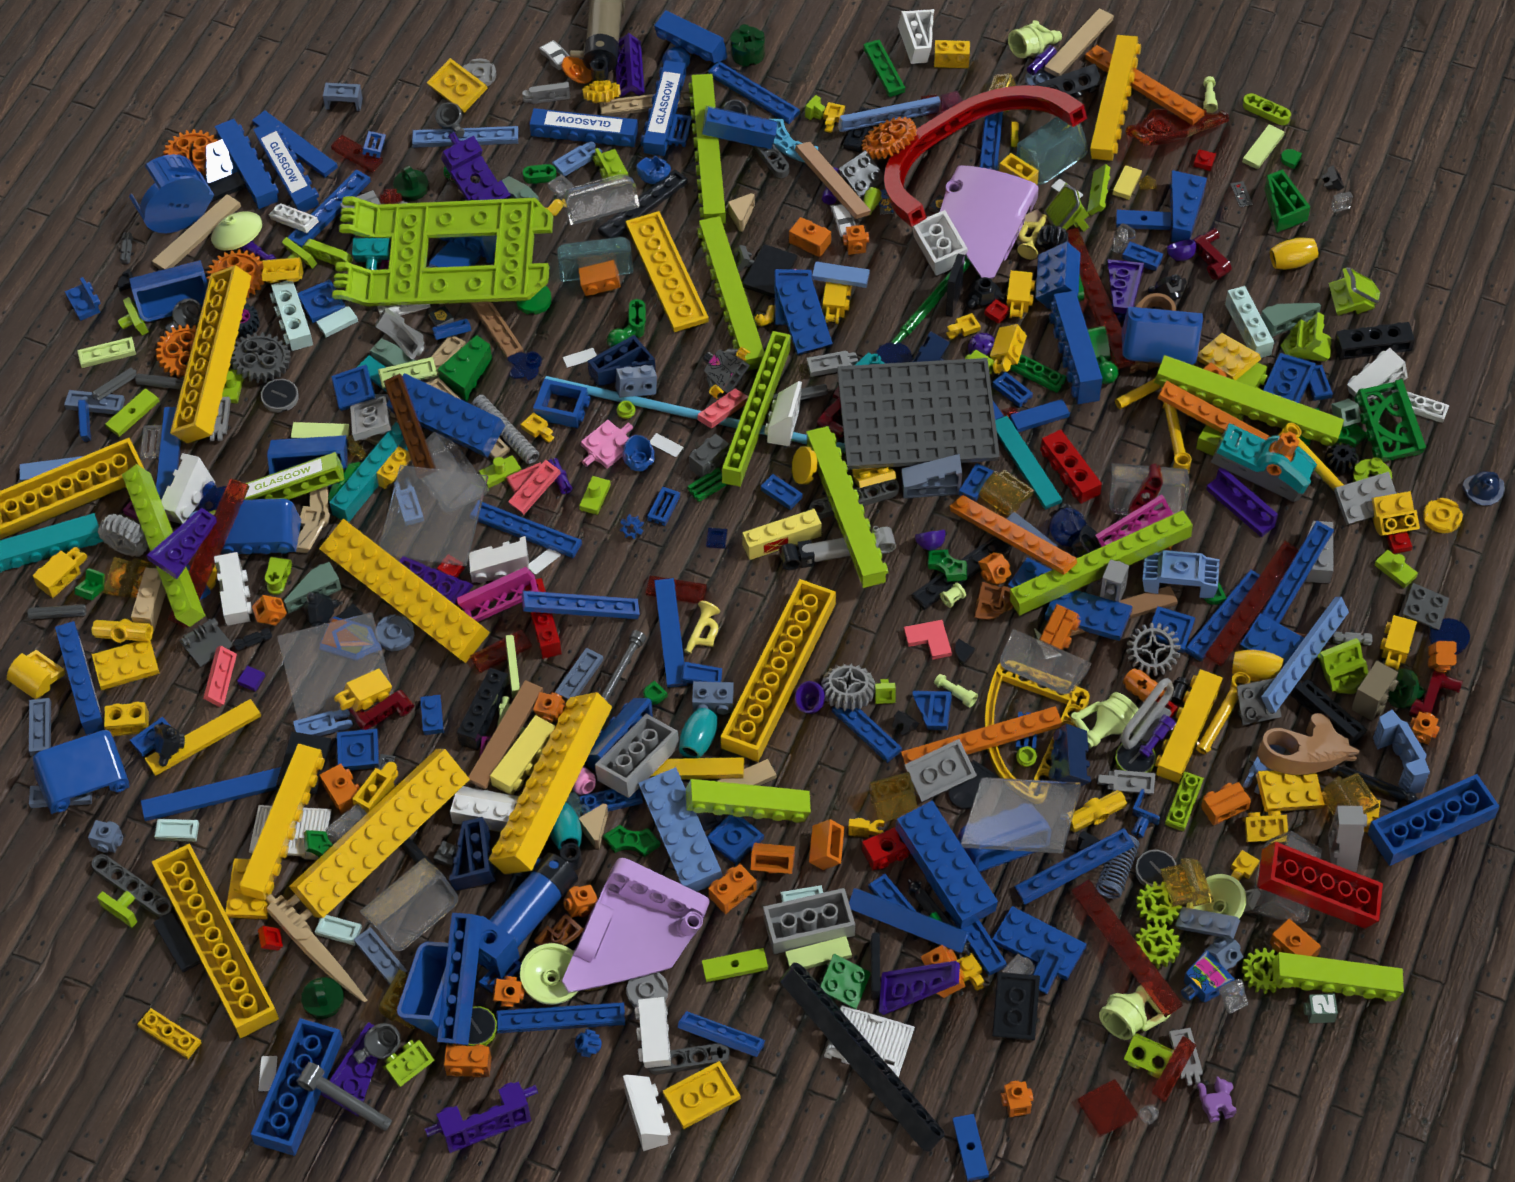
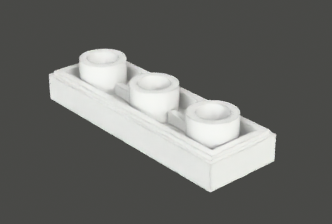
M281 203L275 206L274 210L269 214L272 220L308 233L319 222L317 217Z
M1407 392L1416 415L1443 423L1449 405Z

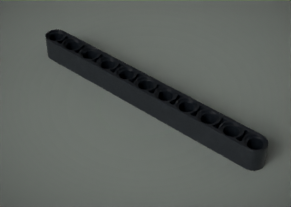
M792 963L780 978L781 984L923 1150L930 1152L944 1137L943 1129L809 972L799 963Z

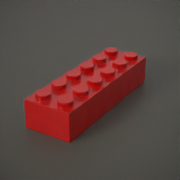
M1276 841L1262 849L1258 888L1364 929L1379 922L1383 883Z

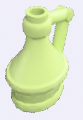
M1036 20L1020 29L1012 30L1008 36L1010 50L1016 57L1022 59L1027 57L1035 58L1043 52L1048 44H1056L1062 40L1060 31H1050Z
M1115 692L1104 702H1095L1079 712L1072 713L1071 721L1078 728L1087 730L1088 748L1097 746L1105 736L1122 734L1126 725L1138 711V707L1125 695ZM1097 711L1096 724L1089 731L1081 719Z
M1145 982L1139 985L1136 992L1132 994L1115 993L1110 995L1106 1006L1102 1007L1099 1012V1018L1111 1034L1120 1039L1128 1040L1133 1038V1035L1139 1030L1147 1031L1162 1022H1166L1171 1014L1153 996L1154 986L1149 982ZM1146 1001L1150 1003L1158 1014L1147 1020L1145 1014Z

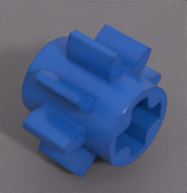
M629 514L627 520H621L620 523L624 526L621 527L620 531L626 534L625 538L632 536L635 539L637 533L642 534L643 530L640 527L643 526L644 522H640L638 515L631 517Z
M586 1029L585 1033L581 1032L575 1039V1047L577 1052L581 1053V1056L590 1058L591 1054H596L601 1049L602 1042L599 1035L595 1034V1031Z

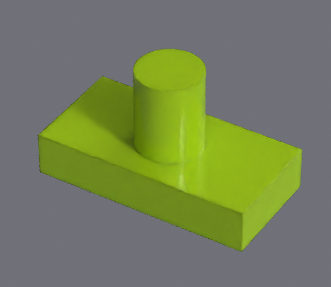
M286 237L282 241L285 248L292 253L288 258L300 257L301 261L312 269L317 265L312 255Z
M127 297L123 302L129 314L120 318L118 322L123 330L134 324L143 336L149 331L144 320L139 316L136 304L130 297Z
M229 368L222 397H230L231 403L238 404L244 379L242 374L237 375L236 370Z
M513 455L505 459L496 457L492 465L479 471V475L489 489L506 481L507 476L521 471V467Z
M592 476L579 505L580 510L598 515L611 486V481Z
M1389 550L1382 554L1374 564L1403 588H1406L1418 575L1417 571L1405 563L1403 555H1394Z
M103 891L97 896L101 907L132 928L137 923L134 913L127 909L135 900V897L130 892L125 891L117 901Z

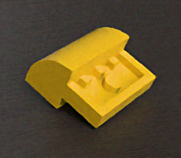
M300 257L263 260L262 280L265 282L280 283L284 280L296 282L303 277L304 272Z
M1411 491L1371 498L1375 516L1372 517L1373 523L1379 535L1420 529L1417 510H1414Z
M35 650L27 656L21 653L13 661L7 672V680L32 698L37 699L50 691V685L65 675V669Z

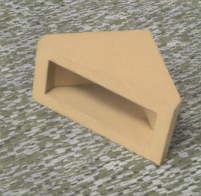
M750 193L728 202L729 215L741 232H743L754 209L755 194Z
M602 804L579 818L583 833L594 848L598 850L600 849L608 817L607 804Z

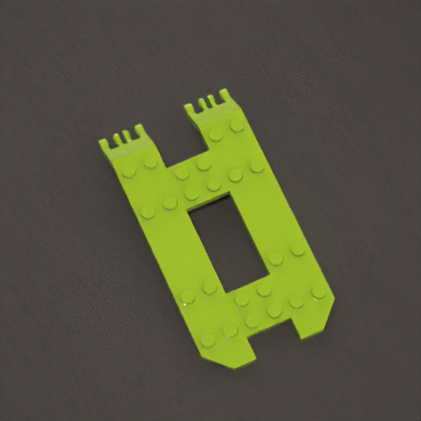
M353 196L342 198L344 206L353 205L355 207L341 209L342 215L340 220L342 222H353V225L341 224L339 232L351 233L364 238H389L391 240L389 269L370 270L348 262L335 263L336 271H348V273H336L334 275V280L336 281L333 282V286L335 288H346V291L334 290L332 292V298L344 299L364 306L530 300L548 284L549 264H532L534 234L552 233L553 215L536 198L380 205ZM497 235L494 265L426 268L429 238Z

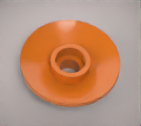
M570 56L563 59L562 69L569 78L584 84L592 80L591 70L584 65L582 59Z

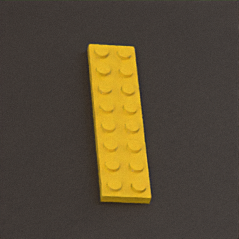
M660 211L625 221L628 232L673 331L677 332L709 322V317Z

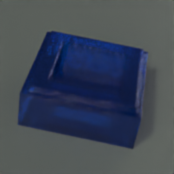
M708 527L706 547L726 549L728 530Z

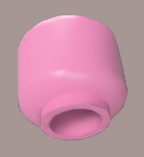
M583 766L572 790L578 795L589 794L595 788V775L587 767Z

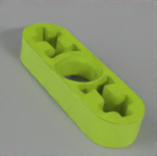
M1250 93L1245 95L1243 100V108L1278 125H1287L1290 122L1291 112L1289 109L1256 94ZM1268 107L1271 109V111L1267 112L1264 111L1262 108Z
M308 239L303 246V249L312 257L333 265L337 262L351 263L353 261L349 253L313 239Z

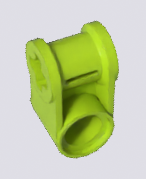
M276 557L270 558L265 574L267 590L270 594L278 595L284 591L287 579L291 573V560Z

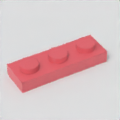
M735 388L700 412L697 420L712 429L746 405L749 396Z
M545 460L508 503L524 515L561 474L560 470Z
M223 646L216 648L203 699L218 707L223 706L225 703L237 656L236 653Z

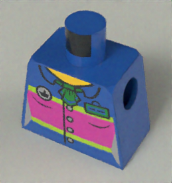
M1206 950L1186 972L1184 983L1187 986L1181 990V994L1187 1001L1197 996L1202 1002H1207L1230 990L1233 987L1235 978Z

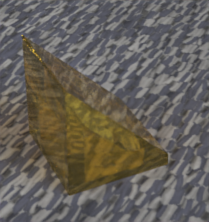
M1149 175L1139 180L1140 189H1157L1156 180Z

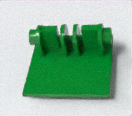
M833 954L820 986L829 997H833L857 1009L871 972Z

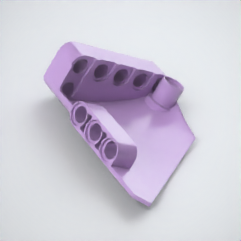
M957 166L951 180L946 184L945 196L940 212L944 210L947 212L968 248V252L965 255L980 277L992 279L995 277L1002 261L1007 259L1023 227L1026 213L1032 211L1038 199L1039 188L1031 181L996 170L974 166Z
M617 859L610 871L598 902L595 903L584 931L562 979L567 992L610 985L672 968L691 938L702 926L710 900L706 896L629 859Z

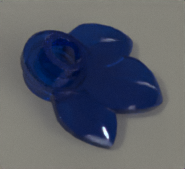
M534 351L527 354L518 352L507 358L514 365L510 372V377L516 379L523 378L524 376L528 380L534 379L538 375L539 367L542 364L541 356Z
M213 481L208 482L203 487V498L200 500L199 508H203L208 512L218 511L220 502L229 501L228 490L232 487L222 486L217 488ZM206 502L212 503L211 509L205 507Z

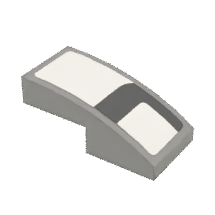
M554 40L539 47L540 53L549 59L550 64L556 69L561 70L562 61L569 54Z
M842 204L831 206V212L836 222L837 232L842 240L843 235L846 234V227L856 224L854 217Z

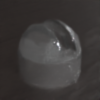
M1146 1105L1140 1110L1139 1115L1144 1123L1151 1124L1159 1117V1111L1153 1105Z

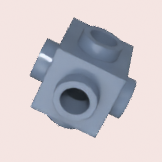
M96 820L88 839L91 846L99 851L115 853L117 847L122 844L123 834L116 823Z
M1219 937L1204 950H1208L1226 970L1234 967L1243 958L1240 951L1241 947L1235 939Z

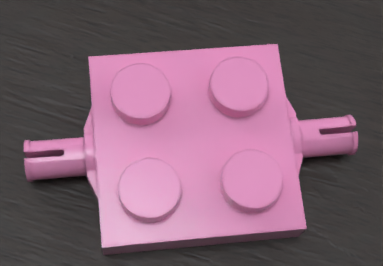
M609 420L605 421L581 441V446L589 454L582 460L583 465L588 467L589 464L596 461L608 469L623 456V447L629 438L626 434L633 429V426L628 422L620 429Z

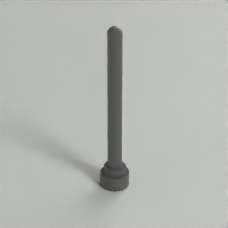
M633 630L629 636L630 645L601 695L606 701H608L636 648L644 644L646 636L642 632Z

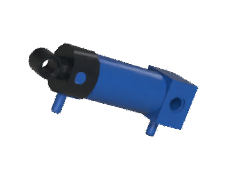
M567 843L563 845L560 849V856L547 853L541 860L538 858L534 865L535 867L530 871L528 877L489 920L482 916L478 963L489 971L496 967L497 970L494 974L502 978L512 967L515 959L518 960L520 958L518 947L578 881L575 870L581 867L583 860L580 847L577 844Z

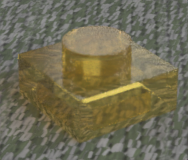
M353 435L346 438L349 443L348 449L353 456L357 455L361 460L367 457L361 443L358 440L355 441Z

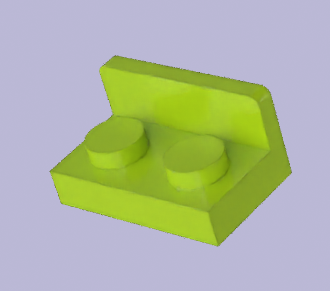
M598 148L595 149L594 163L596 167H600V174L609 185L629 178L628 172L615 149L601 153Z
M410 1040L402 1046L403 1051L398 1055L394 1053L384 1060L386 1064L382 1068L387 1070L398 1087L404 1085L435 1061L420 1040L415 1042Z

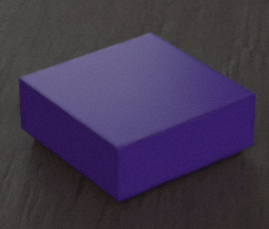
M247 666L237 681L238 685L256 692L265 678V673Z

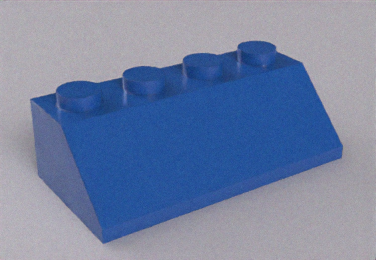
M665 10L654 25L656 34L660 39H666L674 46H680L691 54L695 53L705 61L709 60L716 63L728 57L723 37Z
M706 105L702 134L771 149L776 136L777 122L771 119Z
M633 698L622 707L618 716L610 720L608 727L604 731H600L585 762L586 766L596 772L595 764L645 714L653 717L652 702L649 698Z

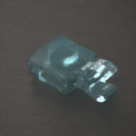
M570 792L566 802L575 810L578 817H581L580 814L582 812H590V808L587 805L579 804L581 801L575 792Z

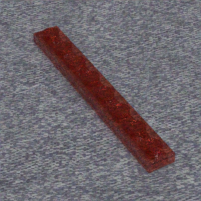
M231 478L214 514L217 523L201 544L189 570V575L199 600L215 567L214 556L220 555L250 488L248 484ZM172 610L168 620L188 628V625L175 618Z
M1287 541L1282 543L1205 656L1218 665H1223L1282 580L1299 551Z
M1088 879L1072 890L1073 895L1164 1017L1181 1008L1183 1005L1180 999L1092 882Z

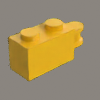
M1012 270L1010 272L1006 304L1010 308L1009 318L1013 316L1022 319L1023 312L1028 313L1029 305H1033L1034 295H1031L1030 291H1034L1035 280H1032L1031 272Z
M826 282L822 312L826 316V323L835 322V324H838L839 317L844 318L845 310L849 311L850 300L847 299V296H851V285Z
M1018 324L1000 327L990 353V357L994 360L993 371L996 374L1001 371L1008 372L1011 365L1018 364L1027 337Z
M77 547L72 548L67 554L63 551L58 552L33 575L36 586L54 598L81 574L79 566L85 562L87 554L81 553Z
M1393 615L1392 622L1387 621L1384 633H1387L1388 636L1387 638L1383 637L1380 649L1383 650L1382 658H1386V666L1395 668L1398 671L1400 663L1405 664L1417 621Z
M376 669L347 682L344 691L338 693L334 700L339 702L341 710H346L350 707L355 712L361 709L366 710L372 704L381 702L389 697L392 685L382 671Z
M388 762L382 770L375 768L352 798L357 812L366 815L395 788L394 781L398 777V770L394 762Z

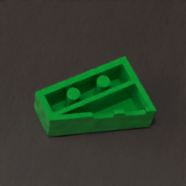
M1282 169L1267 175L1264 190L1276 233L1308 221L1311 207Z
M476 335L438 368L439 378L466 402L471 390L477 385L478 378L484 373L492 359L490 344Z

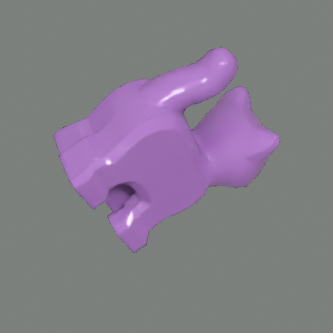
M1217 1076L1214 1084L1216 1093L1210 1094L1206 1093L1204 1084H1197L1202 1108L1207 1114L1210 1123L1220 1120L1218 1117L1220 1116L1219 1111L1223 1112L1225 1119L1234 1117L1237 1110L1236 1107H1233L1230 1092L1233 1090L1231 1082L1220 1079Z

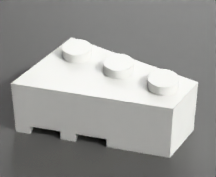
M934 9L901 12L898 28L911 64L928 62L932 46Z
M1391 348L1382 351L1375 361L1368 363L1360 374L1353 376L1347 384L1349 393L1355 397L1358 390L1362 388L1365 389L1395 382V380L1400 378L1404 381L1408 378L1405 361ZM1373 395L1368 396V404L1372 402V399H1376L1378 397Z
M184 453L180 457L182 462L179 469H175L173 473L175 478L171 486L167 487L161 500L168 520L180 524L186 522L190 514L215 484L214 479L201 459Z
M526 536L521 537L519 542L512 544L509 541L504 542L503 546L493 549L490 546L469 552L472 582L483 583L485 581H493L521 568L527 567L529 569Z
M238 553L214 556L218 569L217 578L220 584L223 614L227 626L250 622L249 614L253 613L251 602L247 601V598L250 597L249 586H245L248 576L247 571L242 570Z
M664 997L638 1000L639 1007H635L636 1020H640V1028H637L638 1041L642 1040V1048L638 1049L639 1061H643L645 1068L671 1065L668 1036L669 1025L667 1024L668 1009Z

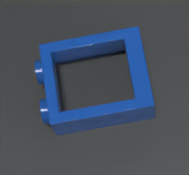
M544 379L535 401L533 412L547 422L578 428L580 421L582 422L585 416L584 409L589 406L590 396H588V391L585 387ZM557 394L578 399L573 413L547 407L551 395Z

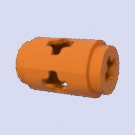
M1136 668L1130 670L1123 680L1125 688L1135 696H1138L1143 702L1158 684L1142 670H1137ZM1165 690L1161 692V694L1155 700L1156 702L1163 696Z

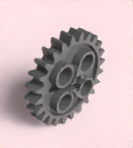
M255 332L253 337L247 334V339L240 337V342L235 341L230 365H232L233 370H236L237 375L242 374L243 379L248 376L249 381L255 378L257 383H259L260 379H263L266 383L267 378L273 381L274 376L280 378L281 373H286V369H289V363H291V356L288 345H284V340L278 341V336L271 338V334H268L266 337L263 332L258 336Z

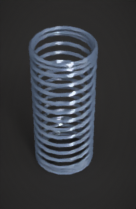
M1132 835L1129 836L1136 846L1129 849V851L1133 853L1125 851L1124 854L1119 855L1130 861L1119 857L1113 858L1126 862L1129 865L1111 859L1112 861L1105 862L1096 890L1107 898L1117 899L1122 895L1128 873H1130L1131 865H1133L1134 857L1140 845L1139 841ZM1111 862L1116 863V864L1121 865V866H1125L1127 869H1124V868H1122V867H1120V866L1114 865V864H1112ZM1110 866L1115 867V868L1120 869V870H1124L1125 872L1123 873V872H1121V871H1119V870L1112 869ZM1108 870H1112L1116 873L1122 874L1123 876L1111 873ZM1107 874H1111L1112 876L1121 878L1122 880L1110 877ZM1106 878H1110L1111 880L1117 881V882H1119V883H1121V884H1117V883H1115V882L1108 881ZM1099 885H1100L1104 890H1106V891H1108V892H1110V893L1119 894V895H1110V894H1107V893L1103 892V891L1099 888ZM1102 885H1105L1111 889H1115L1118 892L1110 891L1104 888Z

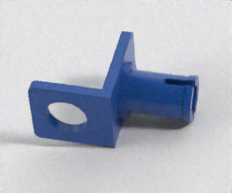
M1141 789L1132 813L1138 819L1131 833L1134 836L1138 833L1139 838L1144 837L1149 823L1158 825L1160 821V816L1139 808L1144 797V789Z

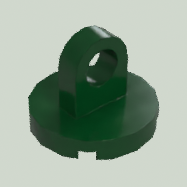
M410 166L401 169V173L393 181L394 192L403 200H417L428 192L429 181L427 176L421 171L413 170Z
M1401 668L1397 671L1396 680L1399 682L1393 692H1388L1389 697L1387 700L1391 706L1404 709L1413 705L1416 699H1423L1426 690L1419 685L1418 678L1413 671Z
M327 977L317 978L310 981L304 987L301 994V1003L306 1013L317 1019H325L334 1016L344 1003V993L341 986L335 980Z

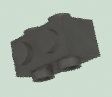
M716 433L711 438H707L698 449H694L690 453V470L700 478L708 473H712L725 462L729 451V443Z

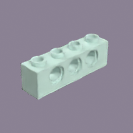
M284 281L271 285L273 292L270 293L272 303L277 304L274 309L276 316H281L279 324L281 331L285 330L286 334H283L286 345L290 344L292 351L312 346L311 333L294 282Z
M1242 286L1228 290L1225 305L1247 347L1259 353L1261 358L1270 356L1274 340L1246 287Z

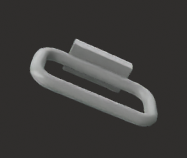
M1169 678L1162 679L1156 685L1121 734V742L1124 748L1132 749L1140 740L1147 743L1152 737V732L1159 724L1158 721L1162 715L1170 716L1172 714L1171 710L1165 707L1174 691V686ZM1164 688H1166L1165 693L1163 694L1161 699L1158 702H1156L1155 700L1158 698V696L1161 694Z

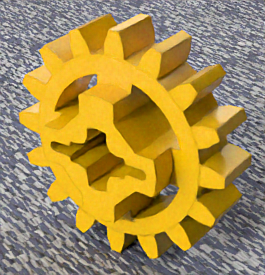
M609 80L594 81L582 89L584 99H587V101L592 100L594 103H607L614 99V97L621 95L620 84L616 82L611 83Z

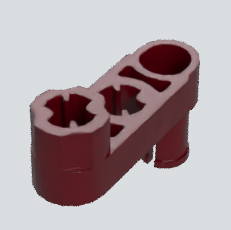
M1215 228L1192 240L1196 242V253L1209 265L1207 267L1209 276L1213 280H1218L1229 273L1232 267L1230 262L1210 244L1220 238V234Z
M838 386L833 394V398L836 401L820 416L817 425L821 428L828 426L830 432L842 439L844 437L843 426L837 423L842 417Z
M1154 463L1149 466L1148 476L1144 479L1129 504L1128 515L1157 497L1163 484L1160 465L1157 466ZM1143 493L1144 495L1145 493H1149V498L1148 496L1147 498H1143ZM1145 514L1139 516L1137 520L1144 518Z
M1434 670L1424 701L1416 699L1411 706L1409 715L1417 718L1419 712L1431 713L1439 688L1443 687L1459 693L1463 681L1445 676V673Z
M398 690L368 711L361 709L355 712L352 707L347 710L354 716L355 722L361 730H368L396 711L400 716H406L412 711L414 704L402 690Z

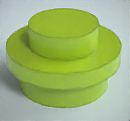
M630 401L620 402L617 406L618 416L624 419L631 418L635 414V406Z
M1028 746L1020 748L1016 754L1017 762L1024 767L1032 766L1037 758L1035 750Z

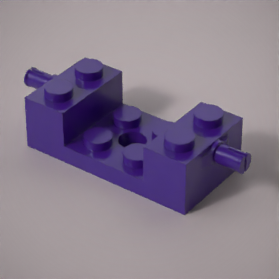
M455 132L450 134L448 137L452 141L453 146L443 151L441 160L467 201L510 199L511 194L502 180L497 182L481 156L483 150L476 138L472 136L466 140L459 141ZM477 176L480 182L473 183L470 177Z
M519 1082L507 1083L501 1089H498L502 1106H493L487 1112L473 1114L464 1121L457 1106L444 1108L437 1114V1124L424 1128L427 1137L439 1132L442 1133L449 1153H452L530 1122L531 1117L526 1098L538 1094L537 1088L534 1085L523 1090Z

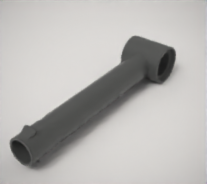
M311 1062L307 1063L296 1081L299 1086L311 1092L316 1088L382 1130L386 1131L392 1122L390 1118L324 1078L325 1072L318 1065Z

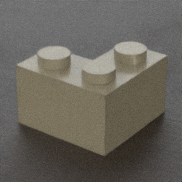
M1376 661L1357 689L1351 710L1371 721L1374 720L1376 715L1381 716L1389 697L1387 695L1388 692H1393L1399 682L1396 680L1398 672Z

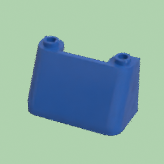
M102 730L42 750L33 756L34 775L51 814L65 811L70 805V798L109 786L110 790L115 792H121L129 788L128 777L109 730Z

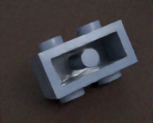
M653 365L616 369L615 387L619 398L656 394L657 375Z
M693 681V712L698 708H706L722 715L733 713V682Z

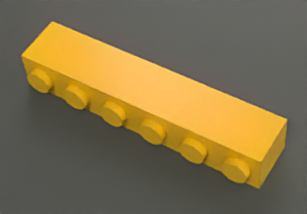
M1201 669L1197 676H1193L1190 683L1192 689L1190 692L1186 691L1183 699L1185 705L1183 708L1179 707L1176 715L1178 721L1172 731H1169L1171 737L1169 740L1165 739L1162 746L1164 753L1162 756L1158 755L1155 766L1158 767L1156 775L1179 784L1221 688L1223 677Z

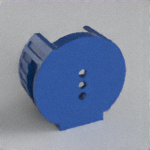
M172 154L155 158L146 163L145 167L155 183L144 194L141 204L136 201L133 194H130L129 197L149 229L158 233L177 232L192 225L193 222H196L204 215L214 193L191 160L181 155Z

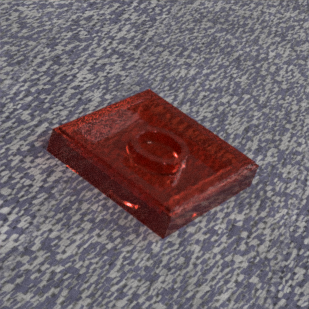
M1116 1079L1078 1098V1103L1100 1137L1138 1117V1113Z

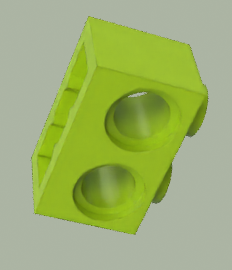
M1136 1033L1133 1035L1124 1060L1128 1061L1127 1064L1136 1069L1142 1067L1148 1070L1147 1073L1149 1075L1160 1078V1076H1166L1176 1051ZM1135 1047H1140L1144 1050L1143 1058L1135 1056ZM1154 1057H1162L1164 1059V1066L1157 1067L1154 1064Z

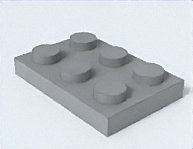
M386 395L350 406L352 435L355 441L365 440L370 436L384 434L391 430L389 408L386 406L388 403Z
M1389 472L1334 489L1346 525L1375 517L1371 498L1396 494Z
M960 739L904 765L921 802L977 776Z

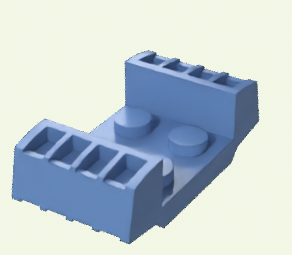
M1162 550L1159 553L1144 558V591L1158 594L1159 583L1200 586V598H1214L1218 589L1220 559L1206 557L1201 553Z
M1392 709L1379 717V722L1373 736L1374 743L1377 749L1393 745V750L1396 755L1400 756L1404 767L1398 783L1399 786L1407 793H1421L1430 774L1425 761L1426 753L1408 723L1402 721Z

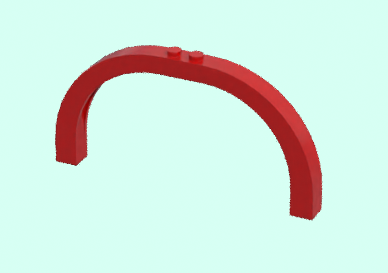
M1031 85L994 89L956 104L917 128V135L914 136V140L909 141L910 145H905V149H900L899 153L895 152L889 158L884 173V184L893 210L911 227L926 219L923 205L904 189L907 172L915 160L928 148L965 125L997 112L1030 109L1055 115L1071 127H1074L1087 119L1084 104L1060 90Z

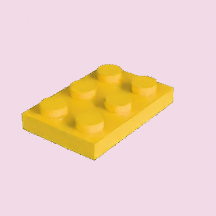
M451 58L427 82L430 88L450 103L457 104L463 113L488 89L486 84Z
M1223 333L1200 350L1197 356V361L1206 366L1212 362L1228 375L1227 378L1235 381L1261 360L1259 353Z
M151 640L149 642L136 641L92 654L101 690L160 674Z
M1270 770L1258 771L1256 774L1265 812L1319 809L1325 805L1317 773L1292 775Z
M234 858L225 913L228 918L268 919L267 907L269 903L267 901L241 893L239 885L250 859Z
M720 1061L663 1090L664 1097L683 1129L741 1099L739 1092Z

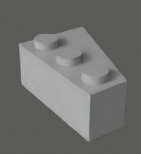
M1313 521L1312 526H1311V528H1310V530H1309V533H1310V531H1311V529H1312V527L1314 526V524H1315L1316 521ZM1319 521L1333 529V522ZM1333 534L1304 582L1330 584L1333 574Z
M1337 806L1328 833L1331 863L1353 872H1357L1364 826H1367V814H1363V806Z

